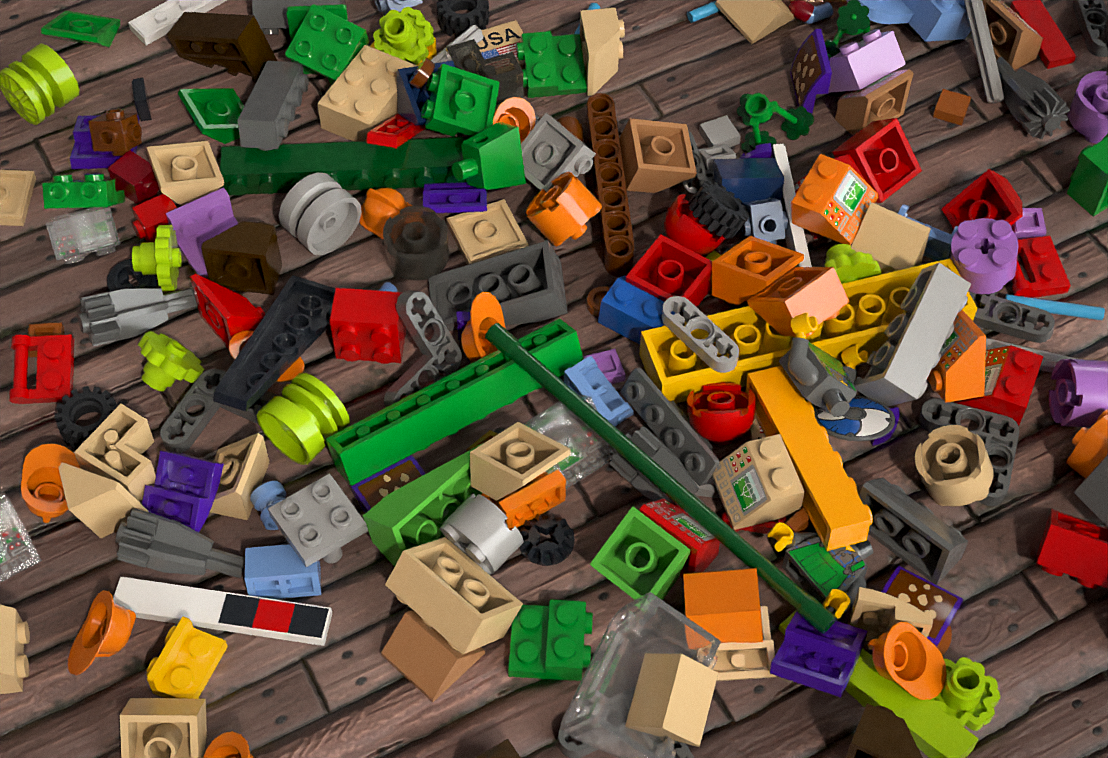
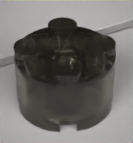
M424 206L405 207L399 210L400 214L394 218L390 217L383 228L386 260L393 275L398 278L420 281L442 273L449 260L448 230L445 221L439 218L434 210Z

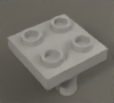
M330 473L268 508L270 517L305 567L310 566L321 558L327 563L338 562L342 557L341 547L368 532L366 522Z

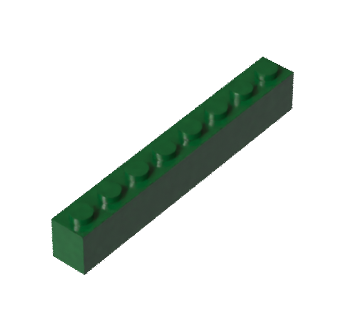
M469 137L410 139L398 148L368 144L367 141L280 144L278 149L268 151L241 146L221 147L220 172L224 179L222 187H224L228 195L288 193L297 182L308 175L318 172L327 173L346 191H364L370 188H424V184L467 183L466 179L458 181L454 177L452 165L463 160L461 145Z

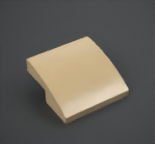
M859 587L847 624L868 631L866 641L877 639L898 622H908L926 638L928 637L933 619L926 613L899 598L872 589Z
M760 606L763 642L700 644V647H698L699 662L718 672L717 681L777 677L770 674L771 662L775 657L774 642L771 640L767 606Z

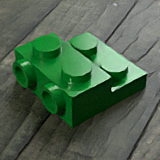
M551 31L522 34L521 42L516 43L518 61L523 60L524 69L520 70L521 88L527 87L528 98L587 93L580 34L552 36Z
M442 64L435 73L432 72L427 81L426 90L431 91L430 100L425 101L421 112V117L426 119L425 128L454 137L457 132L474 136L492 126L500 82Z
M72 174L53 175V181L42 183L44 209L110 207L124 203L125 194L124 190H115V179H104V174H84L85 180H73Z
M550 600L549 606L522 605L512 622L508 677L582 681L583 668H590L591 645H584V634H592L593 612H586V602Z

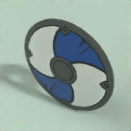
M855 396L849 403L850 408L848 412L840 417H834L818 406L814 409V415L818 424L824 426L827 434L842 440L869 441L878 439L888 434L895 425V416L886 405L863 396Z

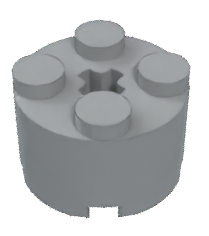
M472 493L440 527L441 532L449 541L489 575L494 574L524 542L516 526L511 531L505 523L508 517L494 503L480 494L475 497V494Z

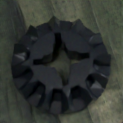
M132 259L118 263L112 268L107 277L109 291L122 288H156L158 285L157 275H143L142 272H134ZM130 275L139 282L138 286L135 287L129 282Z
M537 513L534 519L530 521L525 520L523 528L519 531L524 540L523 544L519 547L521 553L526 559L537 565L551 566L561 563L568 558L574 548L573 529L569 527L565 518L562 520L556 518L553 513L549 516H540ZM550 532L553 533L552 543L550 541L540 543L539 533L548 535Z

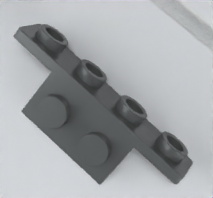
M641 368L633 369L621 389L622 395L662 443L678 457L697 485H705L719 465V459L711 451L713 446L694 431L689 418L674 401H668Z

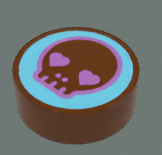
M425 57L411 76L409 84L420 89L432 74L435 63Z

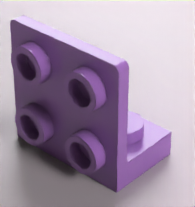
M224 187L166 213L168 224L173 225V230L176 231L178 247L181 249L182 254L194 272L204 278L208 277L201 250L202 243L238 224L233 215L230 197Z

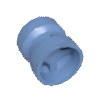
M269 481L260 485L250 496V501L254 508L261 512L260 519L267 530L279 529L270 517L268 508L286 498V491L278 481Z

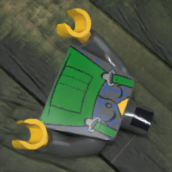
M808 312L797 315L791 320V327L796 334V338H792L791 349L779 360V363L805 399L834 417L843 416L848 412L850 408L849 403L857 394L854 386L857 376L855 368L867 362L869 358L868 351L864 350L858 353V344L845 349L841 354L842 361L846 365L843 366L841 361L806 339L807 333L817 330V318L815 316L809 317Z
M777 523L767 536L778 541L774 545L776 551L780 552L787 548L782 568L795 584L808 595L813 596L830 612L836 609L834 615L837 618H840L845 611L851 610L859 587L866 588L865 575L868 567L864 559L873 554L870 542L866 540L826 551L817 532H795L788 525Z

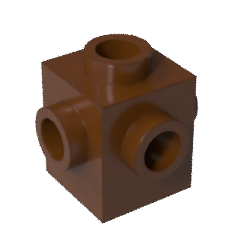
M112 109L88 121L94 151H112L113 156H122L132 148L142 144V129L138 123L137 113H124V109Z

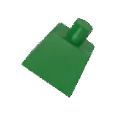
M498 122L463 141L461 145L463 160L452 165L453 175L458 181L466 179L468 185L479 189L491 190L526 184L519 127Z

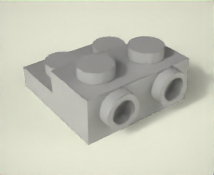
M548 113L543 115L521 143L525 177L538 189H544L546 192L554 187L551 181L563 173L571 172L574 176L578 177L579 174L588 172L593 165L592 158L596 154Z

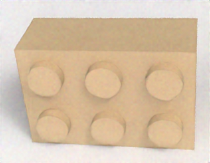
M364 45L318 102L321 128L353 142L367 141V133L398 114L397 70L417 65Z
M446 537L404 550L385 584L395 593L400 602L413 609L426 625L434 628L447 640L452 648L460 651L462 654L503 638L523 605L522 602Z

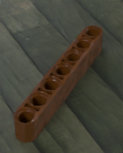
M596 93L587 100L586 127L589 148L596 153L592 158V173L595 196L602 204V208L598 212L604 266L610 275L622 277L628 275L633 268L634 239L613 98L605 93Z

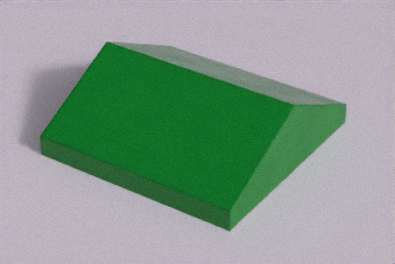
M64 11L43 26L41 34L54 39L110 48L120 27V19Z
M233 88L179 89V97L202 134L223 144L240 138L238 118L244 105Z

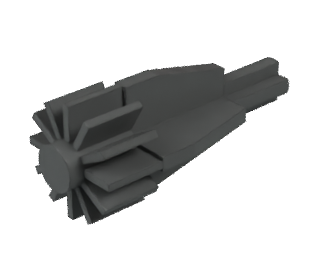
M1000 56L996 62L1001 83L1004 85L1002 87L1004 100L1010 113L1033 138L1037 135L1039 139H1043L1045 132L1050 137L1053 136V130L1056 128L1062 129L1060 126L1061 121L1068 120L1065 113L1069 112L1070 109L1066 106V102L1047 82L1022 68L1016 72Z
M122 288L81 298L80 303L82 307H80L82 313L78 314V322L81 332L88 334L89 342L92 343V346L136 337L168 321V313L198 307L193 288L163 294L161 288Z
M642 426L639 431L636 430L633 436L630 433L625 435L698 498L695 493L699 490V487L678 457L646 427ZM616 453L611 458L612 461L609 464L642 495L652 501L666 499L671 504L677 505L619 453Z
M132 509L130 517L128 516L127 523L122 522L116 535V543L120 545L117 552V560L140 567H147L165 573L205 575L206 570L209 569L237 578L242 577L245 568V557L212 548L214 541L180 522L139 509Z

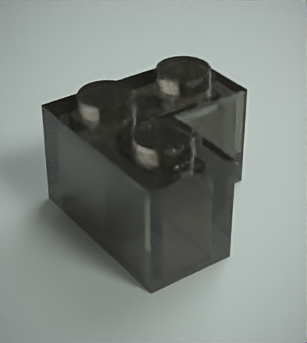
M474 39L446 47L447 61H453L455 68L500 82L496 105L511 97H524L523 71L513 52L484 59Z

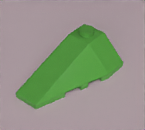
M477 447L393 491L363 515L373 544L394 567L404 550L446 537L440 530L442 523L472 493L475 494V497L478 494H482V492L471 487L470 452Z

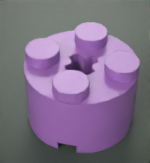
M1095 71L1081 79L1067 115L1072 126L1084 135L1087 141L1095 144L1102 141L1108 134L1107 71Z
M988 218L960 223L958 230L952 238L951 259L960 276L971 283L968 291L976 294L995 293L1003 289V285L1009 281L1011 282L1014 278L1018 257V240L1011 225L1005 220Z
M1061 359L1057 362L1051 376L1052 380H1057L1055 390H1049V407L1053 420L1056 423H1061L1060 426L1091 428L1096 423L1098 417L1108 409V361Z

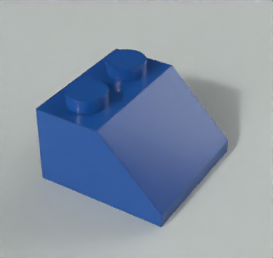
M622 276L616 279L602 299L598 323L640 345L641 331L665 326L662 321L664 301L625 281L626 276Z

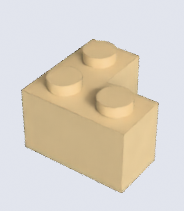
M120 403L74 452L80 469L119 482L139 502L143 500L145 485H155L156 474L152 462L142 455L154 443L148 421Z

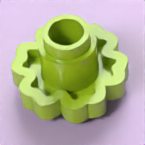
M410 7L403 8L400 13L396 10H390L379 20L381 28L373 34L375 49L414 65H418L425 57H428L429 51L427 47L434 43V30L430 22L425 20L421 11L413 10Z
M159 225L155 242H142L140 246H133L132 249L134 272H142L143 275H157L158 285L161 286L162 291L176 290L179 267L182 265L181 249L178 248L176 231L173 230V225Z
M848 244L835 245L826 253L827 258L824 267H834L841 284L882 274L878 261L873 260L872 254L856 252Z
M148 331L138 343V346L141 348V354L148 360L143 367L144 373L141 378L147 385L157 391L164 392L167 387H171L176 379L180 381L185 379L190 383H194L204 371V368L200 365L201 361L193 352L164 334L158 335Z
M966 657L960 658L956 664L949 659H944L947 675L945 685L939 695L930 701L963 727L966 725L969 729L978 731L983 725L988 724L995 714L994 707L1000 700L997 681L991 676H984L985 668L981 663L973 662Z

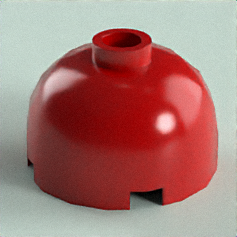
M681 194L671 204L665 215L664 229L666 236L701 256L710 254L726 238L723 235L721 237L717 236L714 230L711 232L707 229L708 226L700 224L698 222L700 219L695 218L692 215L693 211L689 210V201L684 200L686 195Z
M720 382L703 385V392L694 395V390L689 393L687 397L689 421L694 431L704 439L718 445L730 444L746 434L752 426L756 412V397L751 389H749L748 394L741 391V385Z

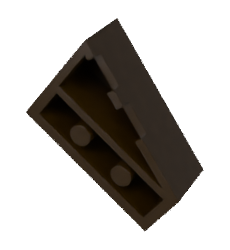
M184 12L167 34L180 58L212 68L214 65L227 68L228 74L237 76L239 73L251 76L254 83L257 82L267 61H277L254 15Z

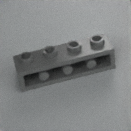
M266 62L238 118L241 147L258 148L263 151L279 148L283 137H287L290 122H293L295 119L296 108L301 106L303 93L308 91L309 80L308 75L303 72V65L297 62Z

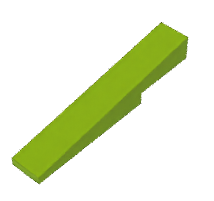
M796 611L779 625V630L784 635ZM862 648L857 664L845 688L852 697L863 707H866L867 703L873 706H883L892 710L896 716L903 718L917 747L929 758H966L973 751L979 738L930 700H919L910 695L897 683L880 676L874 668L873 656Z

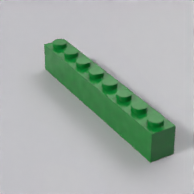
M560 318L518 339L526 350L557 377L564 375L565 370L584 360L577 331ZM497 350L326 438V442L337 471L350 486H353L418 451L425 450L440 439L457 433L459 429L485 418L497 409L512 404L518 398L543 386L511 358L506 357Z

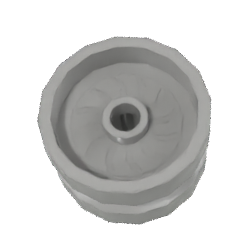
M318 172L308 175L297 182L287 193L280 207L279 220L280 224L295 238H298V241L314 255H325L339 248L353 234L360 221L362 213L361 204L349 192L342 189L327 173Z

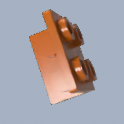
M559 469L549 475L545 471L521 488L497 501L484 493L481 495L494 503L508 517L505 523L511 531L514 526L518 528L523 525L525 520L530 521L534 519L537 513L541 515L566 500V479Z

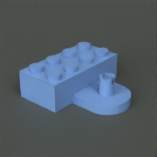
M859 0L861 6L864 5L869 8L867 16L870 21L880 24L909 23L925 42L965 39L970 32L964 0Z

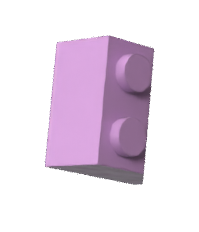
M875 29L865 33L862 36L863 40L857 43L855 41L840 47V53L831 57L829 61L832 76L828 93L861 90L904 66L905 61L894 32H880V29Z

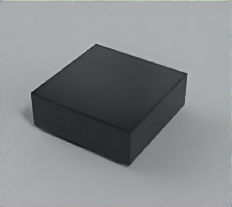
M144 78L133 79V96L139 120L141 119V122L152 120Z

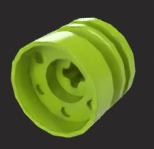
M42 43L22 55L21 62L14 61L9 64L8 68L5 67L0 70V89L13 109L23 119L33 125L40 124L45 120V116L48 117L54 114L55 106L61 108L79 96L80 89L77 80L68 65L53 49Z
M299 373L292 380L291 384H287L283 388L282 397L274 396L256 415L258 424L271 443L281 453L300 465H308L324 449L326 438L345 429L350 423L349 414L336 394L322 381L307 373Z

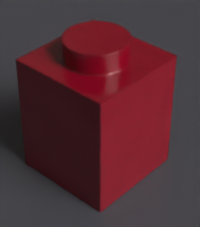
M131 150L107 168L110 179H115V190H124L125 197L137 205L152 198L160 190L151 163Z

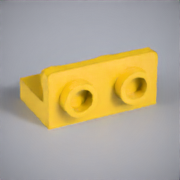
M183 616L178 625L173 626L169 630L165 639V647L159 657H154L148 666L147 681L153 694L163 698L198 699L228 647L226 640L193 628L191 620Z

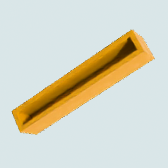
M782 366L748 373L746 393L749 394V389H751L756 397L755 416L766 437L777 434L781 435L805 491L802 505L805 507L826 551L866 541L869 527L873 522L871 510L867 504L862 503L858 496L856 483L853 478H848L843 469L840 454L837 451H833L824 426H820L815 418L811 402L805 400Z

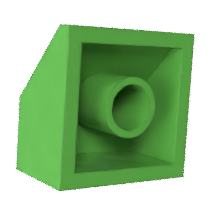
M632 506L589 565L643 607L655 611L676 583L691 550Z

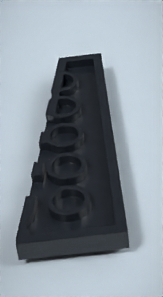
M292 275L214 390L213 401L246 412L330 326V316L336 288Z

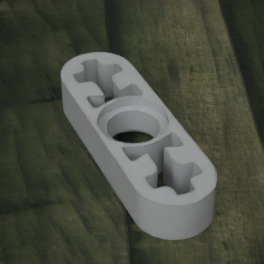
M673 296L664 302L662 321L667 328L714 371L727 373L735 369L738 363L739 347L728 335L685 297ZM695 329H703L709 333V336L705 339H696L691 335V332ZM719 352L723 356L719 358L717 357V353Z

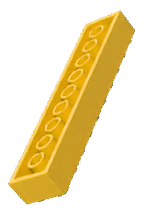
M949 258L843 283L842 286L850 302L839 310L838 316L820 323L817 330L806 337V339L842 363V352L856 344L859 345L858 353L867 350L870 356L873 351L877 352L889 338L884 332L890 322L899 314L904 313L900 305L922 269L941 263L960 276L952 259ZM968 291L966 294L968 300L962 310L973 321L977 307ZM750 306L707 316L739 347L737 366L730 372L720 373L714 371L666 326L641 331L639 355L648 377L668 401L680 403L687 401L689 393L693 390L694 395L703 392L702 386L706 384L725 382L741 385V387H745L748 373L781 366L779 360L791 349L792 338L796 337L782 336ZM695 329L691 332V335L696 339H705L709 336V333L703 329ZM719 352L717 353V357L723 356Z

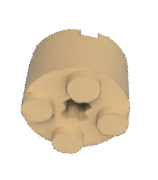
M961 425L942 426L929 433V438L923 445L920 443L916 449L915 465L928 494L940 506H963L986 498L993 480V466L981 437L968 431V428Z

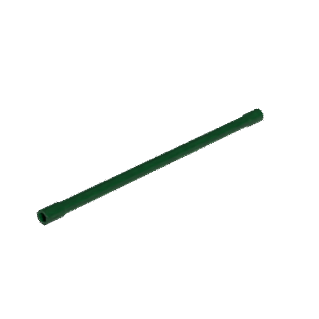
M495 323L489 328L485 334L486 340L502 354L518 364L749 568H757V575L793 605L797 612L819 632L824 634L837 620L833 613L781 572L526 350L520 341L503 326Z

